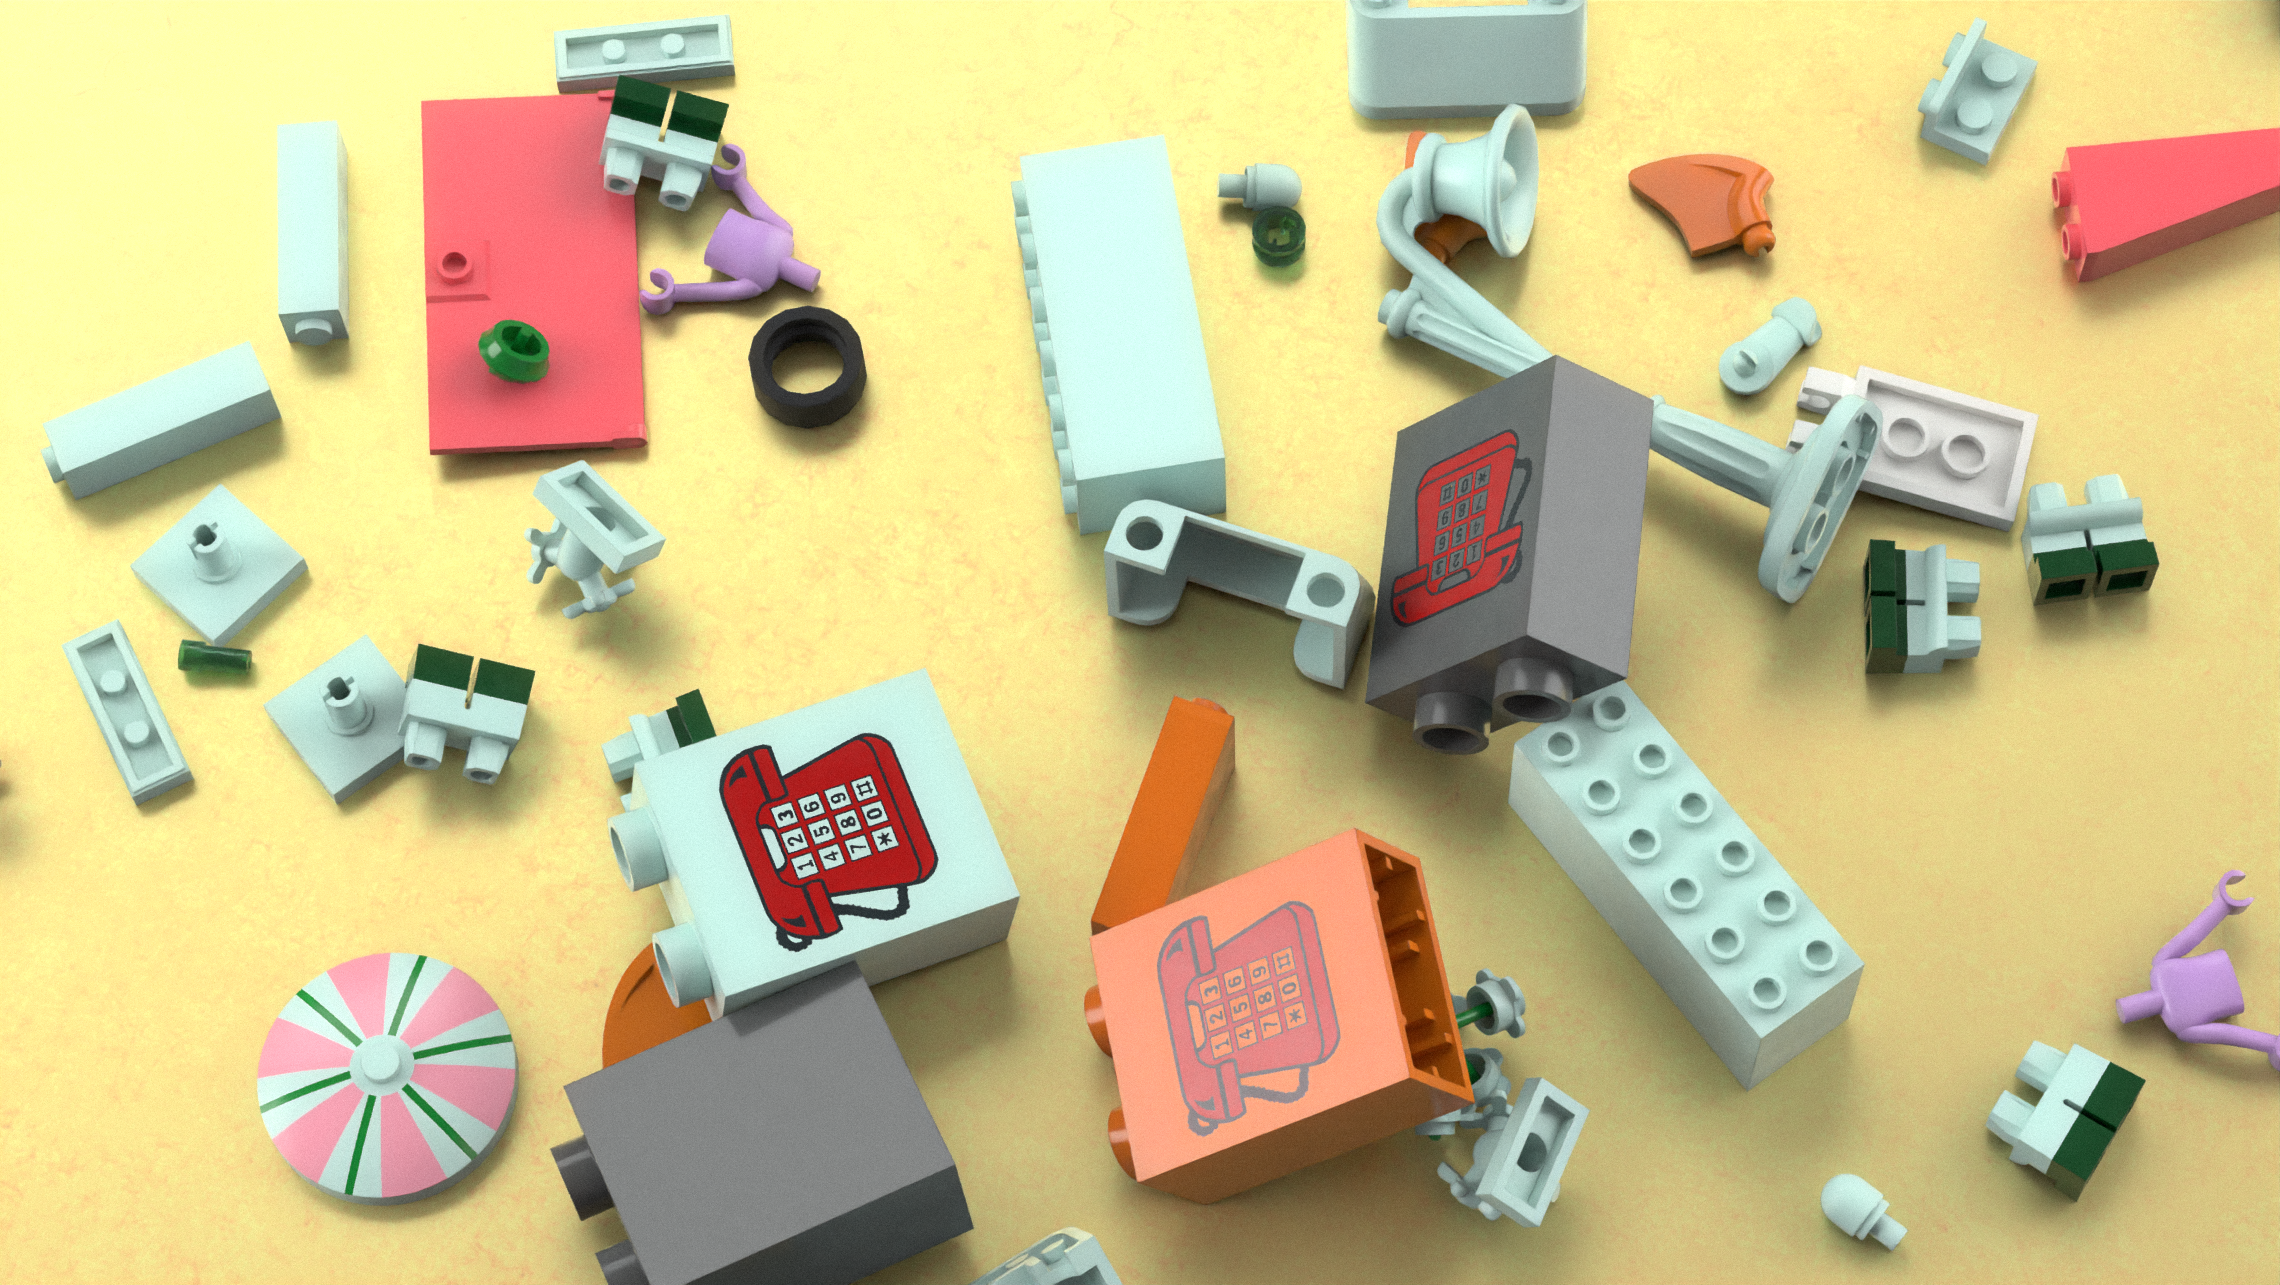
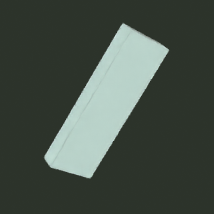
M729 14L553 31L556 82L559 92L616 87L619 74L649 83L735 75L732 27Z
M119 619L62 644L63 651L136 806L193 780L194 777Z

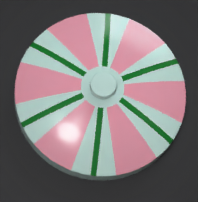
M382 953L356 958L325 971L298 991L286 1004L272 1025L262 1049L258 1067L257 1093L261 1115L273 1143L288 1165L306 1182L326 1194L352 1203L374 1206L400 1205L434 1196L454 1186L478 1168L491 1154L502 1138L514 1111L518 1094L519 1065L516 1047L507 1022L495 1001L479 983L456 967L434 958L410 953Z

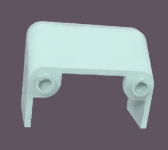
M1345 0L1349 101L1355 111L1370 119L1498 117L1510 104L1524 106L1530 116H1551L1570 113L1582 103L1585 96L1588 0H1527L1528 5L1408 8V0Z

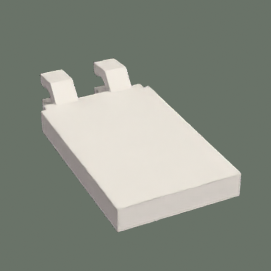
M1862 365L1859 366L1855 378L1809 366L1805 380L1801 384L1796 406L1822 415H1828L1841 398L1848 394H1854L1872 401L1882 411L1883 425L1879 442L1858 490L2009 532L2017 512L2039 417L2038 414ZM1796 419L1792 432L1788 436L1785 450L1795 454L1802 448L1810 434L1819 425Z

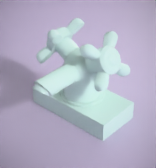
M580 460L539 477L532 495L556 518L553 521L550 532H541L536 528H527L524 531V538L532 544L531 555L534 563L527 571L526 577L530 583L539 584L547 567L555 565L564 576L573 581H578L585 599L563 608L564 616L568 619H574L584 612H602L615 603L618 597L630 594L635 589V583L632 578L608 588L600 572L603 565L605 564L615 574H618L659 556L666 538L584 460Z
M1542 1077L1526 1078L1514 1107L1507 1104V1095L1503 1090H1495L1491 1097V1104L1483 1110V1113L1472 1111L1463 1113L1474 1114V1121H1460V1126L1465 1129L1483 1128L1486 1131L1474 1144L1472 1154L1473 1166L1462 1177L1449 1164L1442 1161L1437 1169L1438 1175L1451 1184V1193L1460 1203L1472 1209H1479L1487 1219L1497 1220L1503 1213L1524 1228L1540 1227L1550 1202H1555L1558 1198L1561 1187L1559 1180L1590 1110Z

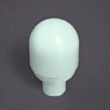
M1255 163L1254 166H1246L1244 174H1218L1217 197L1243 198L1244 208H1252L1253 211H1287L1298 202L1302 192V184L1298 174L1292 168L1283 164Z
M1848 1173L1839 1174L1831 1178L1823 1187L1820 1201L1824 1214L1851 1237L1856 1235L1859 1239L1863 1240L1869 1233L1893 1251L1908 1231L1885 1213L1890 1203L1883 1199L1884 1195L1861 1177Z

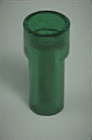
M186 639L181 641L178 654L179 670L200 673L203 670L242 675H249L252 664L251 650L210 646L202 641Z

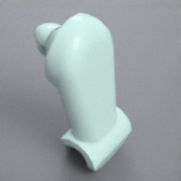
M1793 297L1775 306L1771 313L1772 319L1744 340L1732 344L1724 351L1720 357L1719 373L1721 380L1728 389L1737 394L1747 396L1760 393L1770 385L1803 344L1810 347L1821 338L1822 331L1817 321L1816 311L1808 301L1799 297Z

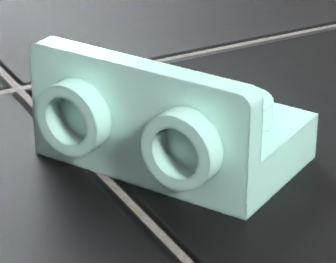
M1976 17L1967 35L1959 32L1954 35L1942 65L1948 67V70L1942 81L1935 78L1930 80L1920 100L1918 111L1926 114L1921 138L1986 166L2034 77L2038 62L1984 39L1987 21Z

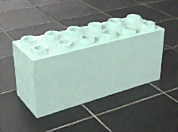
M1164 134L1020 156L1022 180L1011 181L1015 210L1014 221L1018 245L1022 249L1024 280L1027 297L1031 301L1033 332L1036 350L1040 353L1042 384L1046 406H1049L1051 436L1055 459L1059 463L1060 488L1065 514L1077 513L1080 535L1112 530L1117 517L1126 506L1132 502L1144 499L1160 501L1202 515L1226 512L1225 454Z
M1624 680L1581 696L1572 703L1571 713L1566 718L1555 722L1543 723L1514 743L1508 804L1747 1092L1848 1019L1865 963Z

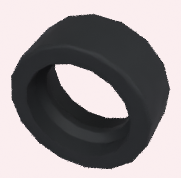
M813 306L786 309L767 320L753 337L748 361L755 396L767 414L785 425L807 429L830 425L849 414L862 397L867 373L860 336L847 319L832 310ZM807 341L822 342L831 345L840 352L844 364L842 374L835 383L821 391L806 394L790 392L780 387L773 379V361L780 352L793 344Z

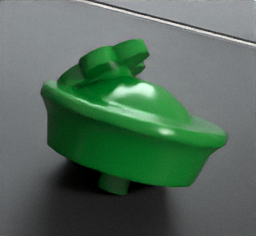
M512 319L502 320L483 332L478 341L480 355L490 367L488 372L503 381L524 384L537 382L547 375L550 367L548 361L550 352L548 342L539 331L524 322Z

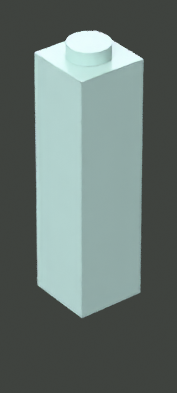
M337 120L277 125L278 316L289 343L300 342L305 345L315 346L326 344L331 339L349 338L347 149Z
M246 341L42 423L51 446L40 451L53 482L58 483L66 480L75 500H78L281 418V414L250 341Z

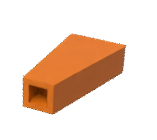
M1174 695L1091 918L1092 936L1180 900L1235 769V718L1227 714L1226 710L1219 704L1203 698H1194L1192 701Z

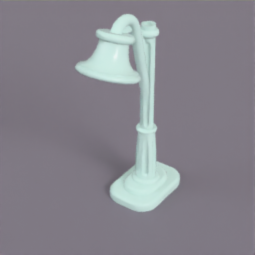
M1508 105L1497 117L1493 128L1488 133L1465 142L1447 143L1441 134H1426L1419 142L1413 167L1405 169L1387 185L1379 200L1376 217L1381 243L1395 260L1413 274L1408 289L1403 292L1391 289L1385 295L1378 311V321L1387 325V330L1393 338L1404 339L1410 335L1506 379L1554 355L1415 240L1414 233L1420 224L1425 222L1435 223L1444 213L1457 215L1479 224L1487 232L1488 239L1499 256L1515 258L1519 255L1527 244L1533 226L1539 179L1538 143L1535 127L1524 106ZM1854 394L1845 395L1833 406L1823 424L1813 430L1802 448L1793 454L1733 427L1668 405L1662 395H1653L1650 398L1654 400L1650 449L1716 485L1769 508L1770 515L1764 532V547L1759 561L1758 579L1761 586L1774 597L1787 603H1795L1802 597L1816 576L1870 465L1882 432V411L1866 398Z

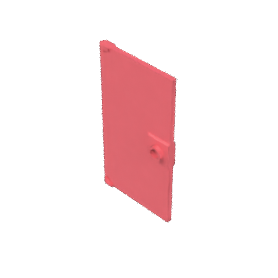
M615 90L598 91L596 94L421 101L430 455L597 447L627 449L641 448L647 445V427L644 421L635 194L625 196L606 191L604 189V165L599 164L610 106ZM502 320H517L534 327L544 336L549 345L548 361L550 367L547 375L537 382L519 384L503 381L488 372L490 367L479 352L478 341L481 334Z

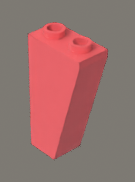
M2280 128L2067 147L2060 171L2053 172L2051 189L2055 207H2064L2067 224H2064L2062 227V249L2066 261L2074 260L2078 283L2096 280L2280 211Z

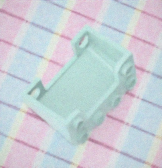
M1147 499L1132 502L1121 511L1104 549L1109 616L1138 625L1151 626L1160 624L1170 618L1176 610L1187 581L1284 610L1285 614L1302 619L1293 649L1295 663L1300 671L1315 681L1344 690L1374 611L1376 599L1373 587L1349 562L1279 538L1160 501Z

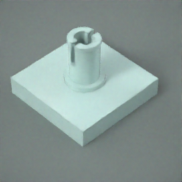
M221 484L213 489L130 565L136 578L217 651L225 646L308 569L304 557Z
M367 634L263 704L267 715L337 805L404 759L405 736L397 735L407 688H405V682Z

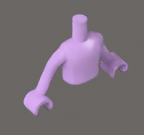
M729 143L721 149L724 160L736 167L726 170L718 165H712L711 174L719 188L734 191L753 218L730 208L716 227L704 256L705 265L735 278L736 281L674 284V279L668 271L661 268L653 269L650 272L651 282L656 287L664 289L665 292L654 295L646 290L639 291L641 304L648 313L654 315L665 314L677 302H717L750 299L763 292H767L779 278L809 292H813L821 276V270L791 257L794 248L793 228L785 219L774 212L746 179L745 153L737 145Z
M2231 870L2225 873L2214 887L2212 893L2213 902L2153 957L2151 962L2153 967L2150 971L2151 990L2116 999V1009L2123 1024L2160 1014L2168 1029L2175 1033L2176 1037L2183 1042L2223 1044L2268 1053L2271 1065L2280 1072V1034L2276 1036L2231 1024L2211 1023L2215 1020L2239 1015L2244 1012L2241 989L2225 950L2221 948L2198 956L2181 958L2200 944L2227 915H2239L2253 902V897H2248L2244 900H2234L2228 896L2225 886L2236 884L2246 876L2240 870Z

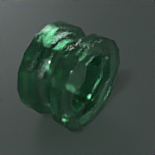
M1273 206L1260 212L1255 218L1252 227V248L1255 256L1262 263L1271 267L1282 268L1298 261L1305 251L1306 225L1303 218L1297 211L1287 206ZM1281 228V235H1284L1286 230L1290 231L1289 243L1277 245L1276 238L1272 243H1269V231Z

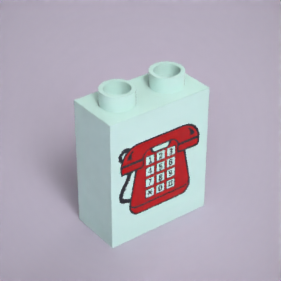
M926 668L634 763L630 811L607 819L612 848L628 888L634 892L659 883L674 921V927L652 934V944L657 965L673 1004L676 1008H680L704 999L712 1021L853 960H856L869 987L1006 940L1020 898L1018 889Z

